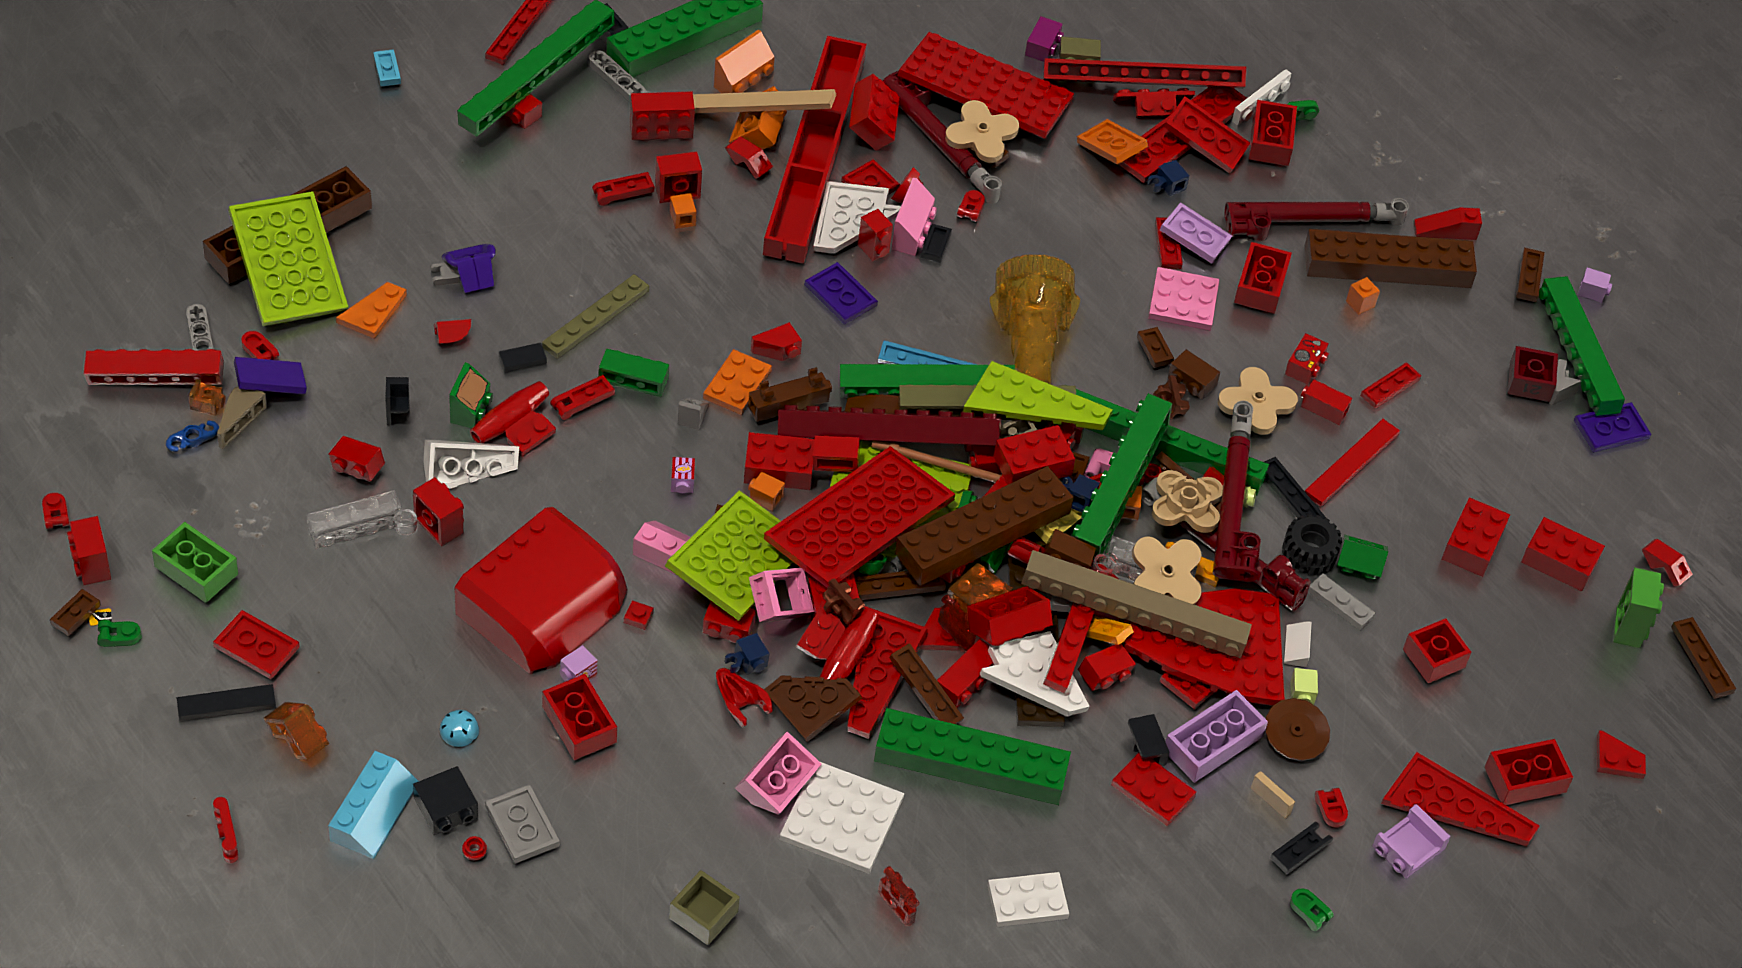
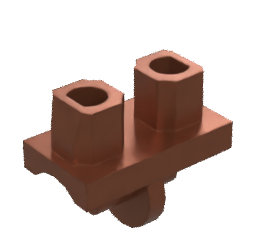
M1169 375L1168 382L1164 385H1159L1153 395L1172 403L1170 419H1173L1176 414L1185 415L1190 406L1189 401L1181 400L1186 392L1185 384L1177 383L1176 376Z
M835 578L831 579L828 582L827 590L822 595L826 601L823 608L826 613L835 612L847 625L851 624L855 616L863 610L864 602L860 598L852 599L849 596L851 587L847 582L838 583Z

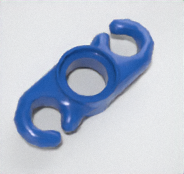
M208 420L207 425L214 428L212 431L204 430L205 424H200L199 426L188 425L183 430L170 435L166 440V447L172 452H177L179 448L172 446V442L176 441L181 442V449L198 447L203 442L217 435L219 425L215 421ZM190 433L199 435L196 439L187 438V435Z

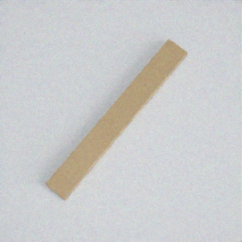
M835 89L693 94L695 113L831 109L836 97Z

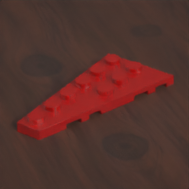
M864 606V608L875 612L879 616V620L869 645L856 664L853 687L859 692L862 699L850 708L847 727L848 732L870 739L903 679V676L889 657L909 643L917 653L928 634L927 627Z
M1418 752L1410 760L1381 802L1383 805L1407 812L1417 804L1434 820L1526 847L1540 827L1537 823Z

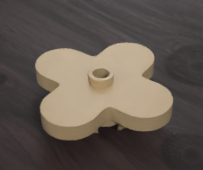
M972 100L962 106V122L953 123L948 126L945 139L947 144L955 149L966 148L968 150L970 148L976 152L980 160L994 163L1003 157L1004 144L1002 141L1011 140L1017 136L1019 122L1010 114L991 115L988 107L983 102Z
M1248 367L1240 374L1239 387H1227L1220 392L1218 406L1224 413L1233 415V407L1238 401H1248L1253 406L1251 431L1265 435L1275 429L1277 423L1276 414H1289L1295 410L1298 397L1288 387L1271 386L1267 373L1262 369Z
M1173 470L1160 473L1157 477L1156 489L1162 497L1153 504V519L1164 526H1173L1186 521L1196 531L1203 533L1214 531L1218 527L1220 514L1213 505L1221 501L1223 489L1221 482L1212 477L1197 478V480L1186 479L1187 476H1183L1181 473Z
M1143 537L1136 542L1132 549V557L1143 572L1136 578L1133 584L1191 604H1195L1199 600L1201 586L1190 574V571L1197 566L1201 559V551L1196 543L1188 539H1182L1167 549L1153 537Z

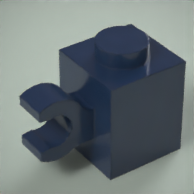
M1173 160L1159 166L1157 175H1151L1148 178L1147 184L1155 183L1154 192L1164 189L1169 196H1172L1187 189L1190 175L1177 160Z
M1079 474L1074 483L1069 476L1061 478V483L1074 497L1071 508L1083 513L1086 506L1090 507L1092 493L1095 488L1099 489L1100 482Z
M755 633L736 640L734 653L727 654L724 662L725 664L729 662L735 663L730 667L731 673L738 672L742 666L748 675L753 672H761L767 668L770 653L758 634Z

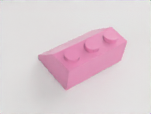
M917 178L912 179L895 220L891 248L892 250L916 256L919 248H923L925 242L924 234L929 233L931 222L929 221L930 219L934 220L937 208L934 207L935 198Z
M657 521L645 522L633 539V555L673 573L665 567V564L691 537Z
M786 732L772 744L735 789L752 805L780 814L822 764L790 733Z

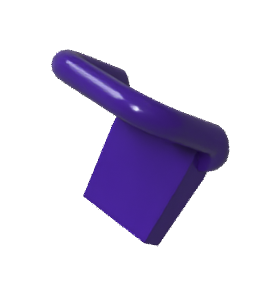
M492 244L471 246L446 252L442 255L443 261L448 262V264L457 269L464 293L494 286L491 260L496 254V249Z

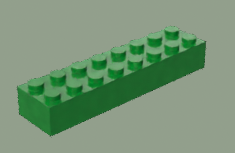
M692 0L607 37V55L634 78L762 21L763 2L761 0Z
M1149 393L1145 400L1141 399L1136 408L1138 413L1135 418L1131 417L1127 426L1129 430L1127 435H1122L1118 447H1120L1118 452H1114L1110 458L1109 465L1111 466L1109 470H1104L1100 478V488L1094 489L1090 499L1092 503L1090 507H1085L1081 516L1083 519L1081 525L1077 524L1072 533V537L1096 547L1093 560L1098 563L1126 510L1125 506L1129 497H1132L1169 426L1172 403Z
M886 708L876 744L874 762L1059 806L1071 751Z

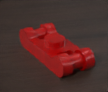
M217 797L213 801L215 819L221 822L217 824L219 838H224L222 842L223 858L227 863H234L238 859V850L228 801L224 797Z

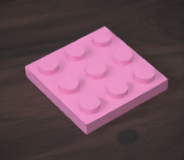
M1157 267L1148 319L1211 331L1219 279Z

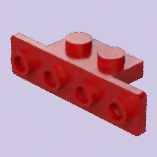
M1168 88L1158 89L1157 92H1150L1149 89L1130 92L1128 89H1123L1113 96V101H1135L1136 118L1168 117L1177 108V99H1183L1184 96L1191 99L1195 95V91H1189V88H1179L1177 91H1169Z

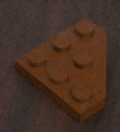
M781 675L764 689L770 696L771 701L806 742L862 699L859 692L846 678L832 680L824 679L823 677L805 676V678H792L791 676Z

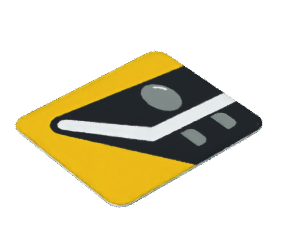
M111 609L96 610L89 617L90 626L98 625V622L101 620H110L112 622Z

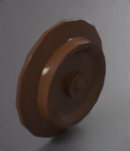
M1296 698L1281 700L1271 707L1265 717L1268 721L1265 733L1269 743L1278 753L1288 759L1298 761L1314 759L1324 752L1329 743L1330 727L1326 717L1318 707L1306 700Z

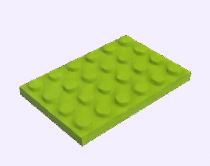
M314 192L229 206V215L262 326L348 310L347 300Z
M739 490L667 560L665 567L739 621L755 605L749 577L763 571L789 569L794 562L764 540V533L781 522V520Z

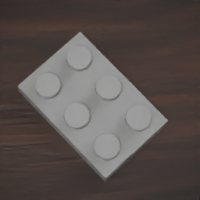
M531 785L485 801V807L514 863L560 846V840Z

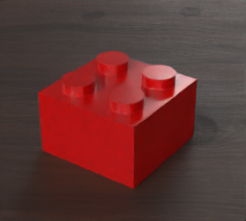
M697 152L656 156L655 188L659 203L670 202V196L691 193L693 199L701 198L702 167Z
M434 477L413 490L414 518L441 547L464 533V505L458 497L455 498L450 493L445 483H441Z
M98 516L70 521L71 531L67 532L76 577L82 578L83 586L111 580L107 551Z
M1446 618L1409 633L1403 647L1404 652L1427 683L1466 668L1472 653Z

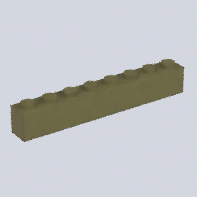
M899 385V409H907L908 414H916L917 410H929L932 415H939V411H952V415L961 416L964 405L977 385ZM1056 386L1076 394V386ZM971 410V412H974V416L983 417L982 411ZM996 413V417H1002V420H1013V419H1014V418H1006V416H1005L1004 414H997V413Z

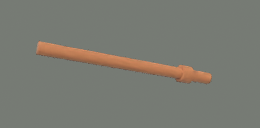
M873 440L871 445L872 448L883 451L891 446L907 458L991 482H996L1002 476L901 447L899 443L892 441L887 443Z

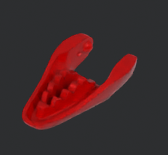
M727 668L717 670L716 679L721 695L729 712L741 727L747 725V718L740 709L747 705H759L765 713H772L771 698L763 688L743 679L736 673H731Z

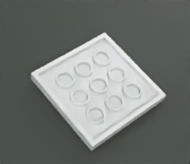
M820 762L822 765L803 786L780 833L779 840L869 874L904 799V793Z

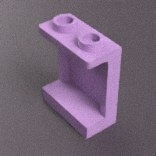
M1416 804L1409 810L1406 818L1386 833H1378L1372 846L1378 855L1384 857L1392 865L1396 872L1402 874L1407 879L1445 850L1451 836Z

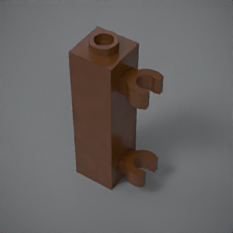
M817 367L808 369V376L770 387L769 381L759 383V390L749 392L748 407L755 421L759 422L777 417L778 410L785 408V405H798V409H805L806 406L829 402L830 392H832L831 382L828 379L826 380L822 372L817 373Z

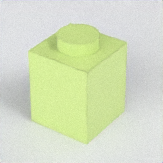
M1294 668L1290 680L1291 698L1306 700L1314 705L1318 695L1317 670Z

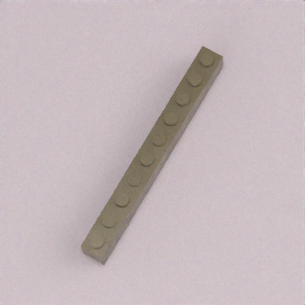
M1032 550L1021 583L1053 596L1073 601L1097 611L1132 621L1237 658L1242 656L1252 625Z

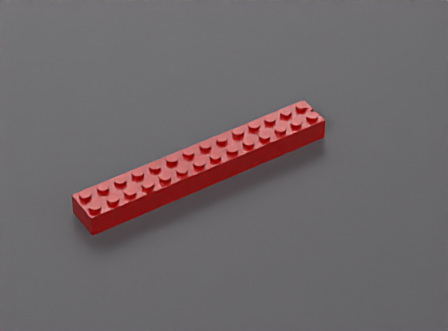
M827 36L810 90L835 89L836 97L831 109L804 110L765 233L763 255L779 259L785 256V260L803 264L805 262L823 202L826 183L829 181L852 105L855 83L859 82L865 62L866 43Z

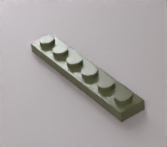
M633 274L542 341L543 349L556 359H559L649 292V285Z

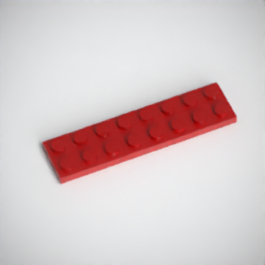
M1208 87L1191 99V101L1225 124L1233 118L1235 107L1246 100L1247 97L1234 88ZM1171 115L1141 136L1147 140V148L1118 164L1143 183L1147 182L1151 175L1158 173L1159 166L1178 159L1193 148L1163 127Z

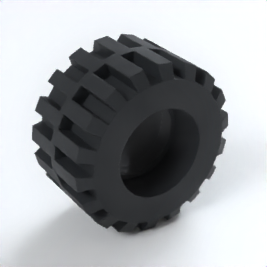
M1308 514L1306 517L1299 516L1297 520L1294 519L1291 522L1282 545V554L1289 559L1293 569L1297 568L1299 569L1298 572H1307L1308 575H1313V573L1320 575L1323 571L1328 572L1331 567H1334L1342 546L1341 532L1336 530L1337 526L1334 523H1329V519H1322L1319 515L1312 517V514ZM1305 542L1316 544L1319 547H1312Z

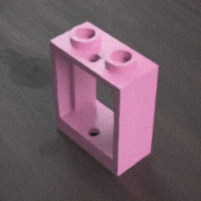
M802 568L763 571L749 577L759 622L800 618L814 612L805 572ZM773 581H786L792 610L780 611Z

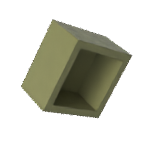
M700 870L670 903L669 919L709 945L738 913L740 896Z

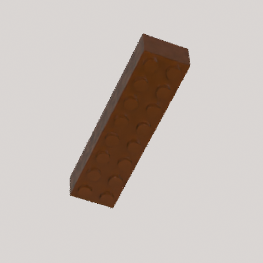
M347 166L291 194L314 192L326 233L372 209L371 190ZM233 225L203 240L204 258L228 284L247 275Z
M1309 229L1304 245L1307 277L1362 280L1368 277L1370 281L1472 288L1477 274L1474 243L1468 240Z
M1047 466L897 537L895 554L921 586L1070 514L1074 497Z

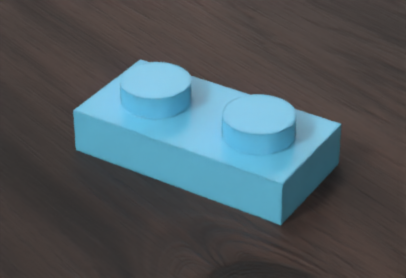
M394 49L373 52L380 86L401 84Z

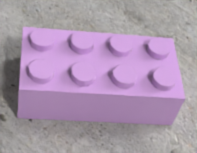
M1235 690L1167 735L1165 742L1170 752L1169 757L1195 783L1264 736L1268 721Z

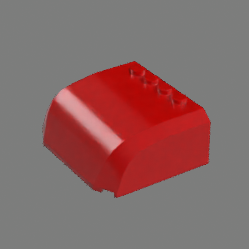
M547 507L461 576L454 587L455 614L525 671L533 674V671L541 668L551 669L560 664L562 658L575 651L620 613L628 589L623 573L611 554L557 509Z

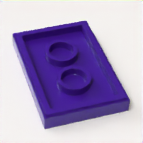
M838 262L806 279L804 286L844 325L878 305V301Z
M235 357L234 367L239 389L306 394L307 386L301 362Z
M1632 402L1623 404L1621 412L1618 414L1596 416L1593 411L1576 415L1574 418L1575 424L1593 453L1647 440L1652 435Z

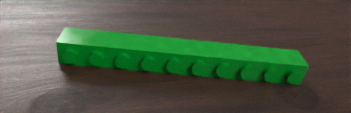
M594 0L586 5L578 14L572 16L567 23L560 26L552 35L546 37L542 43L531 49L522 59L517 60L508 70H505L501 76L490 82L481 92L476 93L466 104L461 105L457 110L458 125L476 137L614 26V10L598 0Z
M1076 389V395L1113 409L1112 415L1103 430L1085 429L1118 442L1122 435H1127L1129 431L1127 429L1131 417H1136L1137 412ZM1169 425L1154 456H1157L1162 451L1176 464L1202 475L1206 473L1209 467H1214L1224 475L1228 448ZM1249 457L1245 487L1251 486V489H1256L1257 496L1264 483L1269 464Z

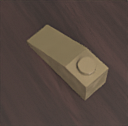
M239 386L231 391L217 432L218 444L221 449L267 408L264 392L239 389Z

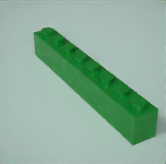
M1568 276L1545 278L1542 287L1539 289V297L1546 306V312L1552 319L1553 328L1558 332L1561 345H1564L1567 358L1574 367L1575 375L1581 380V388L1588 397L1589 406L1593 408L1596 416L1620 413L1625 397Z
M840 364V398L848 399L855 396L879 394L899 396V385H977L989 365ZM1004 365L1015 370V365Z

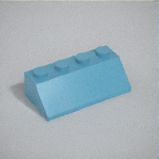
M374 751L328 825L330 841L374 859L412 797L413 783L418 782V780L397 759Z

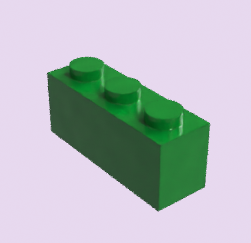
M606 348L599 365L598 377L604 375L609 383L614 386L662 397L669 379V364Z

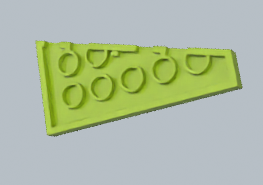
M991 361L964 405L963 412L975 410L982 411L983 413L1004 414L1006 418L1041 422V419L1053 421V424L1061 425L1062 422L1073 423L1076 427L1103 430L1112 415L1113 409Z

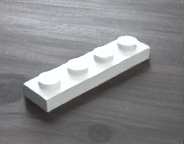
M1285 69L1236 106L1232 122L1238 126L1243 121H1248L1254 114L1257 100L1272 102L1281 92L1287 91L1291 84L1290 78L1292 73Z

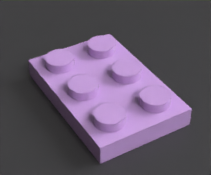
M1181 202L1160 228V231L1211 264L1232 238V235Z

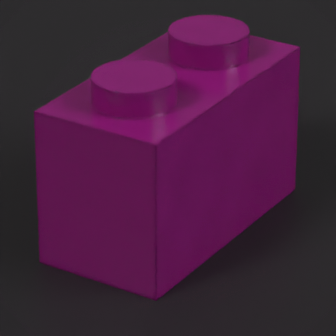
M1040 16L1027 40L1025 56L1044 62L1045 58L1054 56L1057 50V43L1060 44L1061 36H1064V32H1061L1063 23Z

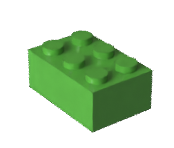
M186 522L182 523L152 550L154 567L205 603L238 575L237 558Z
M1634 567L1616 606L1614 643L1640 648L1643 641L1648 640L1650 627H1654L1656 614H1660L1662 609V601H1659V596L1661 597L1664 583H1661V573Z

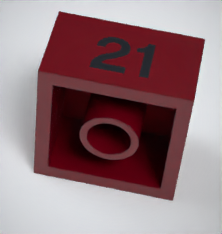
M1516 346L1510 360L1508 394L1550 402L1557 382L1558 353Z

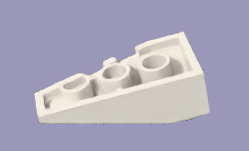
M425 440L423 463L426 482L436 477L450 489L461 484L478 481V479L518 469L519 446Z

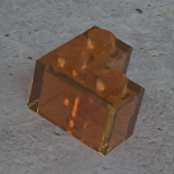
M285 702L263 718L274 737L285 739L297 759L308 760L330 744L326 738L327 733L325 729L316 722L314 718L315 713L309 705Z

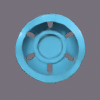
M466 710L449 712L443 718L439 728L440 736L444 742L454 747L467 746L479 735V725L476 718Z

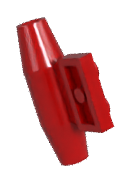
M538 381L515 392L491 409L470 430L476 443H485L505 433L507 442L511 446H519V455L523 457L556 433V427L542 413L534 412L549 396L547 387L541 381Z
M820 607L796 647L814 659L826 660L820 677L832 680L847 678L869 645L879 616L875 612L864 608L853 622L845 628L840 618L832 613H826Z

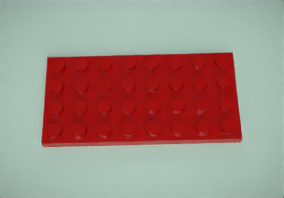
M931 32L927 33L898 72L899 77L962 104L972 100L983 102L988 107L991 115L1010 114L1018 120L1019 128L1044 139L1074 96V93L1066 88L1056 86L1047 80L1037 78L1028 72H1023L1009 64L997 61L993 57L983 55L974 49H969L955 41H950L939 34Z
M889 446L764 533V540L828 588L829 580L835 578L839 583L897 541V537L912 531L955 500V493L893 447Z

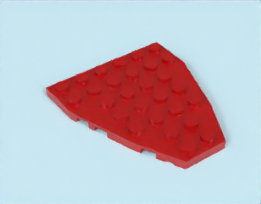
M1235 588L1202 592L1199 600L1194 604L1252 624L1241 658L1230 656L1226 653L1122 619L1123 623L1131 624L1133 633L1123 642L1127 652L1138 655L1146 662H1149L1150 659L1162 665L1161 670L1194 684L1200 681L1210 685V690L1214 692L1220 689L1231 694L1237 690L1251 703L1274 706L1279 701L1285 700L1279 598L1277 599L1271 593Z

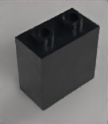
M458 766L413 783L414 800L433 835L446 833L453 827L460 824H468L475 818H478V802Z

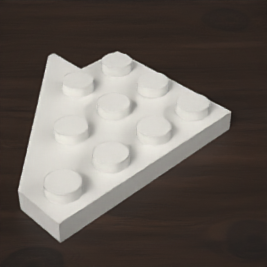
M827 181L813 246L814 251L835 254L858 240L862 216L879 209L889 221L897 218L901 206L887 205L889 188Z
M1051 631L1007 641L999 646H989L987 651L994 666L982 668L980 672L981 677L1065 716L1087 712L1090 707L1073 674L1065 693L1043 684L1057 646Z

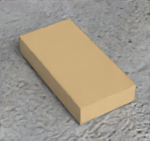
M1258 772L1254 776L1251 789L1286 819L1291 815L1295 801L1263 772Z

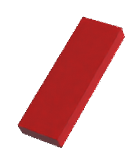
M1156 217L1155 225L1161 268L1182 269L1180 243L1160 231L1162 224L1167 218Z
M1406 362L1362 390L1360 396L1376 409L1418 382L1422 375Z

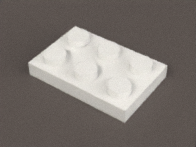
M1059 872L988 880L987 886L997 927L1069 918V910Z

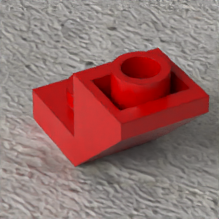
M741 136L725 147L735 165L745 162L755 179L773 167L761 148Z
M1654 539L1642 549L1650 568L1664 567L1673 586H1680L1693 575L1684 556L1661 540Z

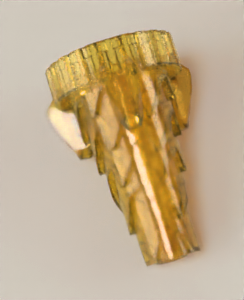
M1048 255L1013 257L1001 263L1000 267L996 270L995 293L990 297L991 308L1000 330H1008V335H1011V351L1017 371L1052 385V361H1054L1055 344L1059 343V328L1063 332L1069 331L1080 304V298L1075 294L1074 269L1065 261Z

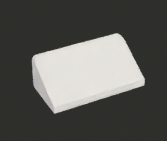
M1301 622L1286 626L1284 664L1307 667L1310 657L1312 622Z

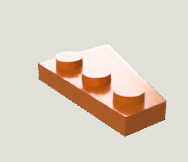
M386 282L337 316L336 323L375 339L407 296V289Z

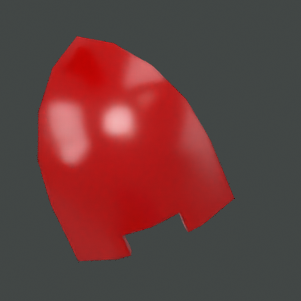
M914 167L905 176L892 196V200L903 203L912 179L917 178L921 182L919 179L920 173Z
M472 319L436 322L434 324L435 335H438L437 342L450 343L461 340L468 334Z

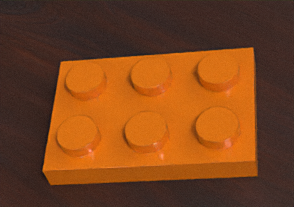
M1108 119L1077 136L1078 144L1115 164L1122 163L1127 158L1148 147L1145 138Z
M733 349L704 391L703 399L742 415L748 407L749 392L759 390V383L765 382L772 371V365Z

